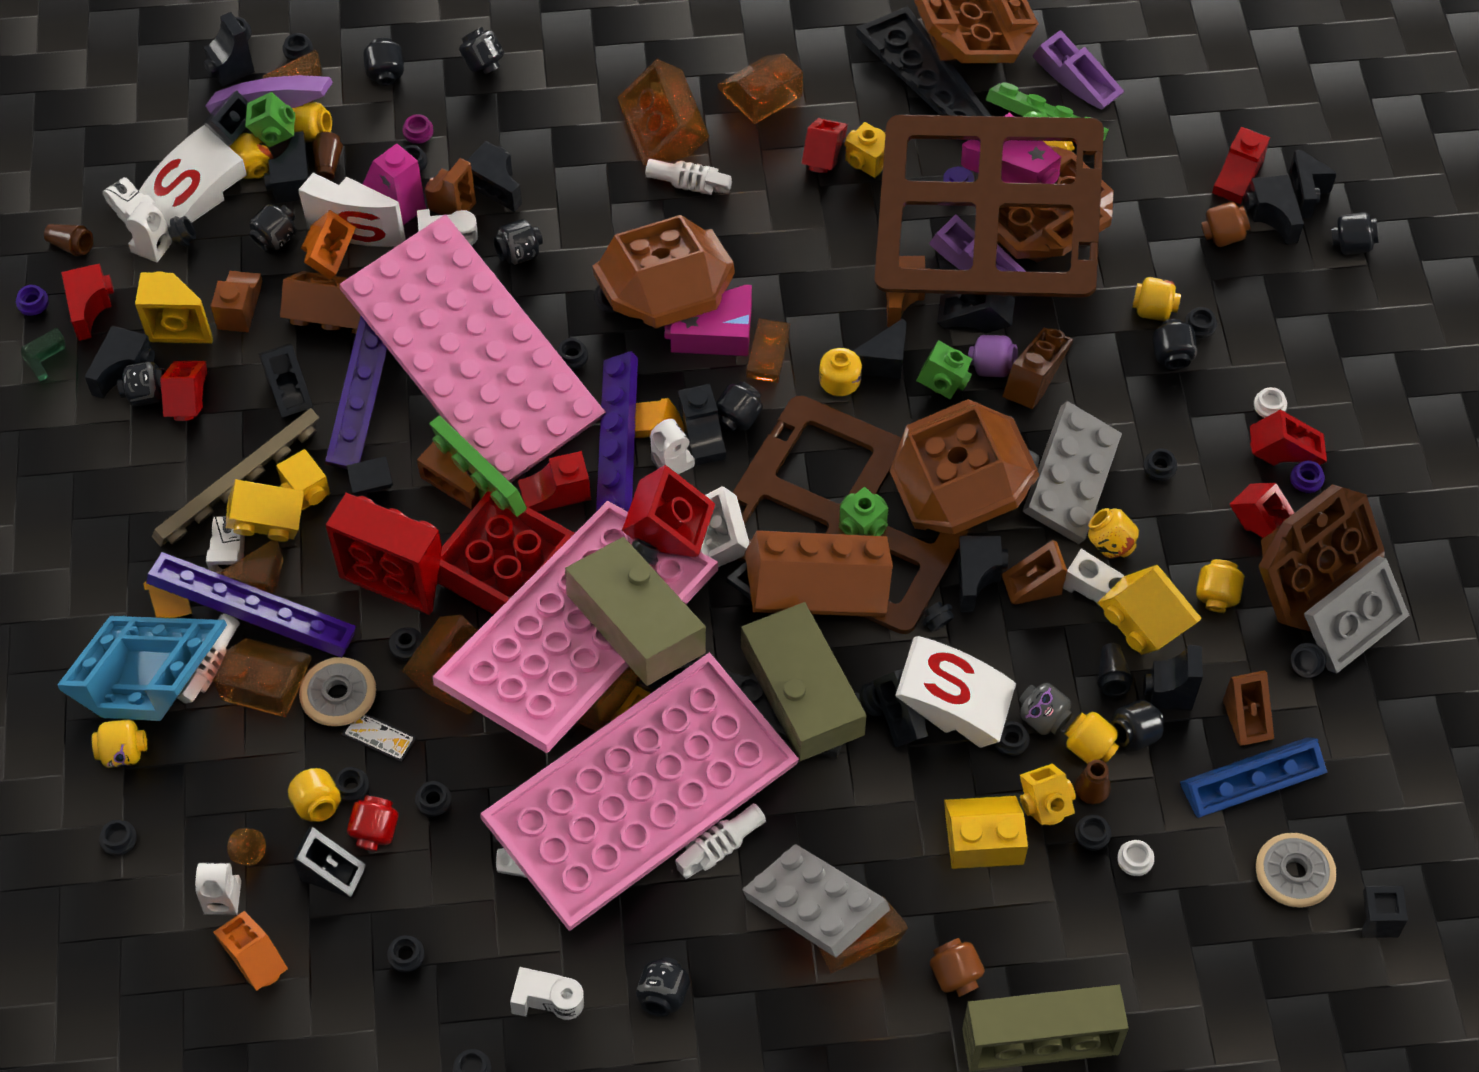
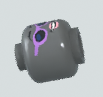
M1043 683L1037 688L1030 685L1019 698V702L1023 704L1020 709V718L1041 735H1048L1051 732L1054 735L1058 734L1073 715L1070 711V699L1050 683Z

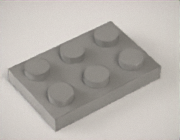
M1382 557L1374 558L1304 613L1316 644L1325 653L1327 670L1335 673L1341 671L1410 616L1386 558Z

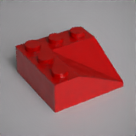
M488 490L442 546L437 583L494 615L575 533L529 507L518 517L508 508L501 510L492 500L491 492Z
M345 493L326 523L339 577L430 615L434 606L442 552L439 530L429 522H418L408 518L397 509H386L376 505L365 496L356 497Z

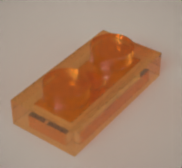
M759 318L747 366V378L779 382L790 334V323Z

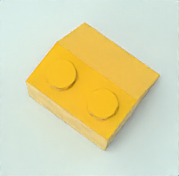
M160 271L140 273L135 306L144 332L148 335L150 342L212 343L213 336L202 301L174 273Z
M235 479L227 502L226 528L234 529V533L243 536H252L254 533L268 535L269 539L279 542L294 539L299 530L304 491Z
M1158 565L1124 576L1097 602L1104 610L1105 617L1112 624L1117 625L1126 636L1128 645L1141 655L1159 650L1201 620L1200 615Z
M1016 796L944 800L952 869L1024 865L1028 842L1024 813Z

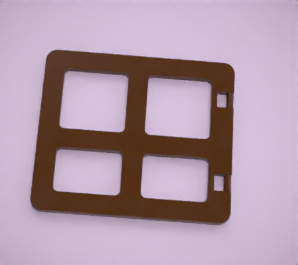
M895 115L891 117L886 124L875 264V284L877 288L883 292L1047 297H1088L1092 295L1097 287L1104 139L1103 124L1095 118L941 115ZM911 139L978 140L980 142L978 179L975 182L907 180L905 175L908 142ZM1009 140L1075 142L1077 144L1075 181L1072 184L1003 182L1001 175L1004 143ZM1083 155H1095L1094 169L1083 168ZM906 205L975 207L976 221L972 268L969 270L901 268L899 266L903 208ZM1003 207L1072 209L1074 216L1071 269L1065 273L999 271L996 268L1000 209ZM1079 245H1090V260H1078Z
M806 396L793 397L786 405L775 427L768 434L732 492L737 496L739 505L746 507L742 513L744 525L748 522L759 502L763 499H768L826 525L828 530L825 534L846 535L839 528L841 503H835L778 478L776 474L805 427L813 425L872 451L873 454L849 494H856L863 487H866L872 494H878L890 473L891 465L902 438ZM784 427L793 430L787 441L777 438ZM887 526V529L881 536L888 537L890 554L918 566L919 571L900 603L895 604L888 601L885 617H861L900 634L912 632L958 552L959 537L967 536L971 528L957 534L940 532L936 541L929 544ZM745 556L736 559L742 563L746 562Z

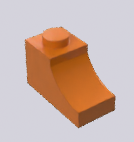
M329 210L310 226L301 247L302 250L307 252L304 263L328 279L333 278L339 270L356 227Z
M245 911L213 932L238 966L245 979L256 991L261 987L273 984L279 979L280 974L288 970L269 936Z

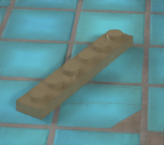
M312 408L307 410L156 527L152 535L153 539L160 547L168 541L171 544L179 541L188 532L185 528L193 521L200 524L214 512L211 507L220 500L224 504L228 502L235 479L254 482L265 473L266 470L263 467L272 460L278 463L291 452L289 447L297 440L304 443L317 431L314 427L319 420V416Z

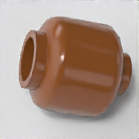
M1228 202L1208 209L1206 221L1201 223L1206 241L1212 239L1218 247L1245 239L1246 231L1250 230V224L1244 207H1238L1235 202Z
M957 938L933 950L935 956L930 960V967L942 991L950 993L956 990L960 997L979 988L976 980L984 975L985 969L972 943L961 942L960 938Z

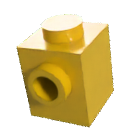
M306 449L276 465L281 481L280 487L304 491L302 510L320 503L326 496L331 494L326 475Z

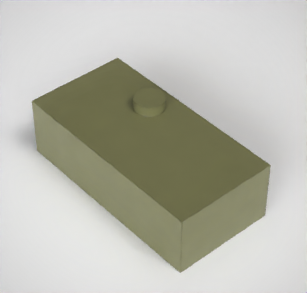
M625 537L610 543L565 568L567 596L646 686L706 653V626Z
M805 602L741 627V649L800 761L865 735L867 715Z
M1120 984L968 1001L962 1027L969 1072L1119 1055L1129 1029Z

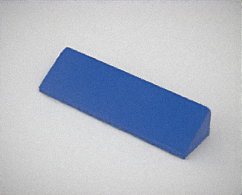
M1304 738L1180 781V784L1196 817L1199 818L1328 772L1317 738Z

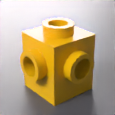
M864 122L856 131L852 130L845 140V161L849 162L852 167L860 169L876 178L883 170L885 132Z
M1049 764L1020 775L1024 792L1020 796V800L1027 816L1031 815L1041 825H1054L1062 822L1064 817L1075 814L1072 800L1076 799L1074 787L1071 781L1067 779L1066 774L1054 764Z

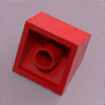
M664 465L639 480L622 532L633 540L638 538L655 546L659 552L695 558L700 553L715 503L667 465Z

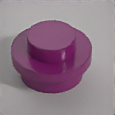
M420 114L408 117L403 125V135L411 143H424L432 137L434 132L432 123L427 117Z

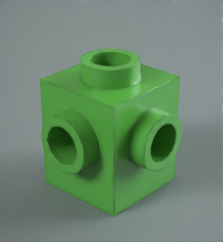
M273 92L247 103L245 127L268 147H272L294 136L295 112Z
M938 340L926 359L916 381L932 389L934 392L951 399L957 388L963 391L969 382L972 374L967 370L972 362V358Z
M863 487L856 494H849L840 504L839 528L846 535L881 536L888 526L889 508L881 496L872 494L866 487Z

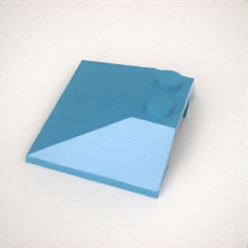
M109 616L57 686L60 691L102 718L161 721L227 624L225 620Z

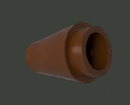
M321 132L316 135L315 140L312 142L315 170L317 175L332 180L335 177L343 144L340 142V137L337 134Z
M48 224L44 230L46 242L74 256L85 255L92 248L93 234L83 225Z
M1101 760L1089 762L1075 782V791L1078 797L1087 804L1101 803L1110 794L1109 769L1105 762Z

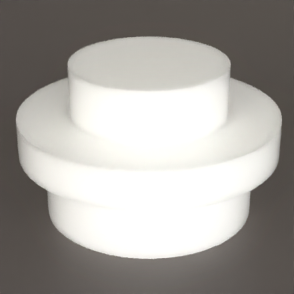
M1273 387L1265 388L1256 395L1254 409L1260 416L1265 418L1280 409L1285 412L1287 400L1281 390Z
M1132 840L1120 847L1117 861L1125 873L1132 876H1141L1148 873L1153 867L1154 853L1147 843L1141 840Z

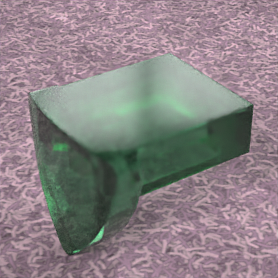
M55 328L21 347L22 357L40 382L49 378L41 362L65 349L64 337L59 329Z

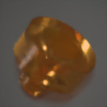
M237 829L231 834L227 844L230 859L234 863L251 866L257 864L263 858L266 850L265 838L256 829Z

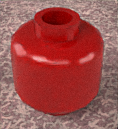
M365 796L364 800L354 803L347 833L351 838L357 840L356 847L377 851L378 845L385 846L392 842L398 821V812L392 808V801L374 796Z

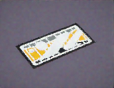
M368 714L348 724L341 734L402 762L416 739V736Z

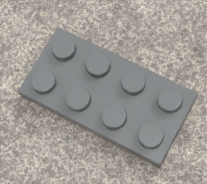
M1066 401L1059 409L1038 467L1039 477L1034 485L1031 486L1022 512L1077 544L1084 541L1089 530V521L1094 516L1122 433Z
M797 844L784 852L781 857L742 889L747 900L835 958L891 910L885 898Z

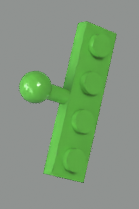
M1006 82L999 83L990 88L986 101L1023 117L1081 118L1074 115L1073 110L1068 107L1052 106L1045 103V98L1036 94L1026 95L1019 92L1017 86ZM1104 127V139H1103V141H1105L1106 136H1107V133H1108V130H1109V129H1107V128H1105V127Z
M440 415L429 423L436 435L432 440L443 454L449 451L453 455L451 459L463 473L468 470L472 474L470 476L479 488L480 500L489 490L492 500L501 510L508 508L518 517L527 509L518 489Z

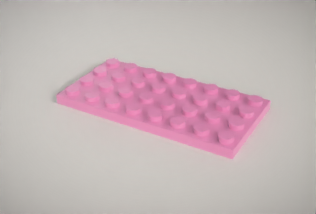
M446 214L340 283V290L441 417L510 483L595 424L606 413Z
M606 501L433 676L434 685L545 753H548L629 666L567 596L565 577L566 567L622 537H625L632 544L633 539L622 532L628 512ZM659 552L656 556L658 558L657 564H649L685 604L718 571V561L702 552L695 558Z
M709 652L480 814V818L565 927L571 931L797 765L799 758Z

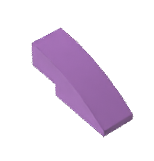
M1062 30L1042 43L1032 56L1061 85L1101 110L1124 93V90L1084 46L1078 50Z
M955 214L935 234L929 245L959 270H969L972 268L975 232ZM997 244L996 268L999 271L1026 272Z

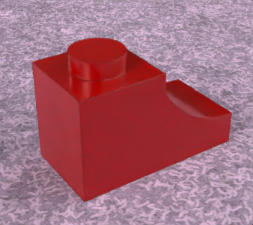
M821 118L814 121L807 129L801 164L809 165V170L819 173H827V169L832 170L837 165L838 155L846 136L848 124Z
M1241 127L1230 146L1212 193L1241 204L1244 200L1245 192L1249 190L1252 178L1256 177L1264 162L1270 137Z
M100 263L61 272L71 322L79 341L91 338V328L95 318L105 308L112 307L109 294L115 293L110 274L104 276Z
M173 361L160 378L163 417H174L176 421H188L199 414L203 408V386L207 375L206 361Z
M1281 409L1249 426L1252 454L1274 466L1283 462H1303L1307 460L1314 461L1319 465L1327 462L1324 434Z
M582 451L549 458V463L541 471L518 480L520 494L525 505L536 512L591 500L589 476Z
M1277 483L1249 484L1229 504L1244 529L1252 531L1262 538L1274 531L1283 521L1295 513Z

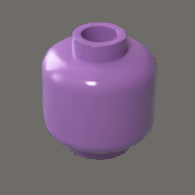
M981 335L976 340L975 346H970L968 357L972 358L970 365H974L976 373L982 377H1007L1010 374L1013 363L1018 358L1017 345L1012 344L1008 336Z

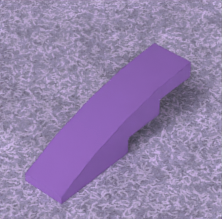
M297 75L269 77L244 82L216 91L206 104V107L211 114L217 106L237 90L248 102L273 92L286 105L296 108L323 97L333 81L330 77Z

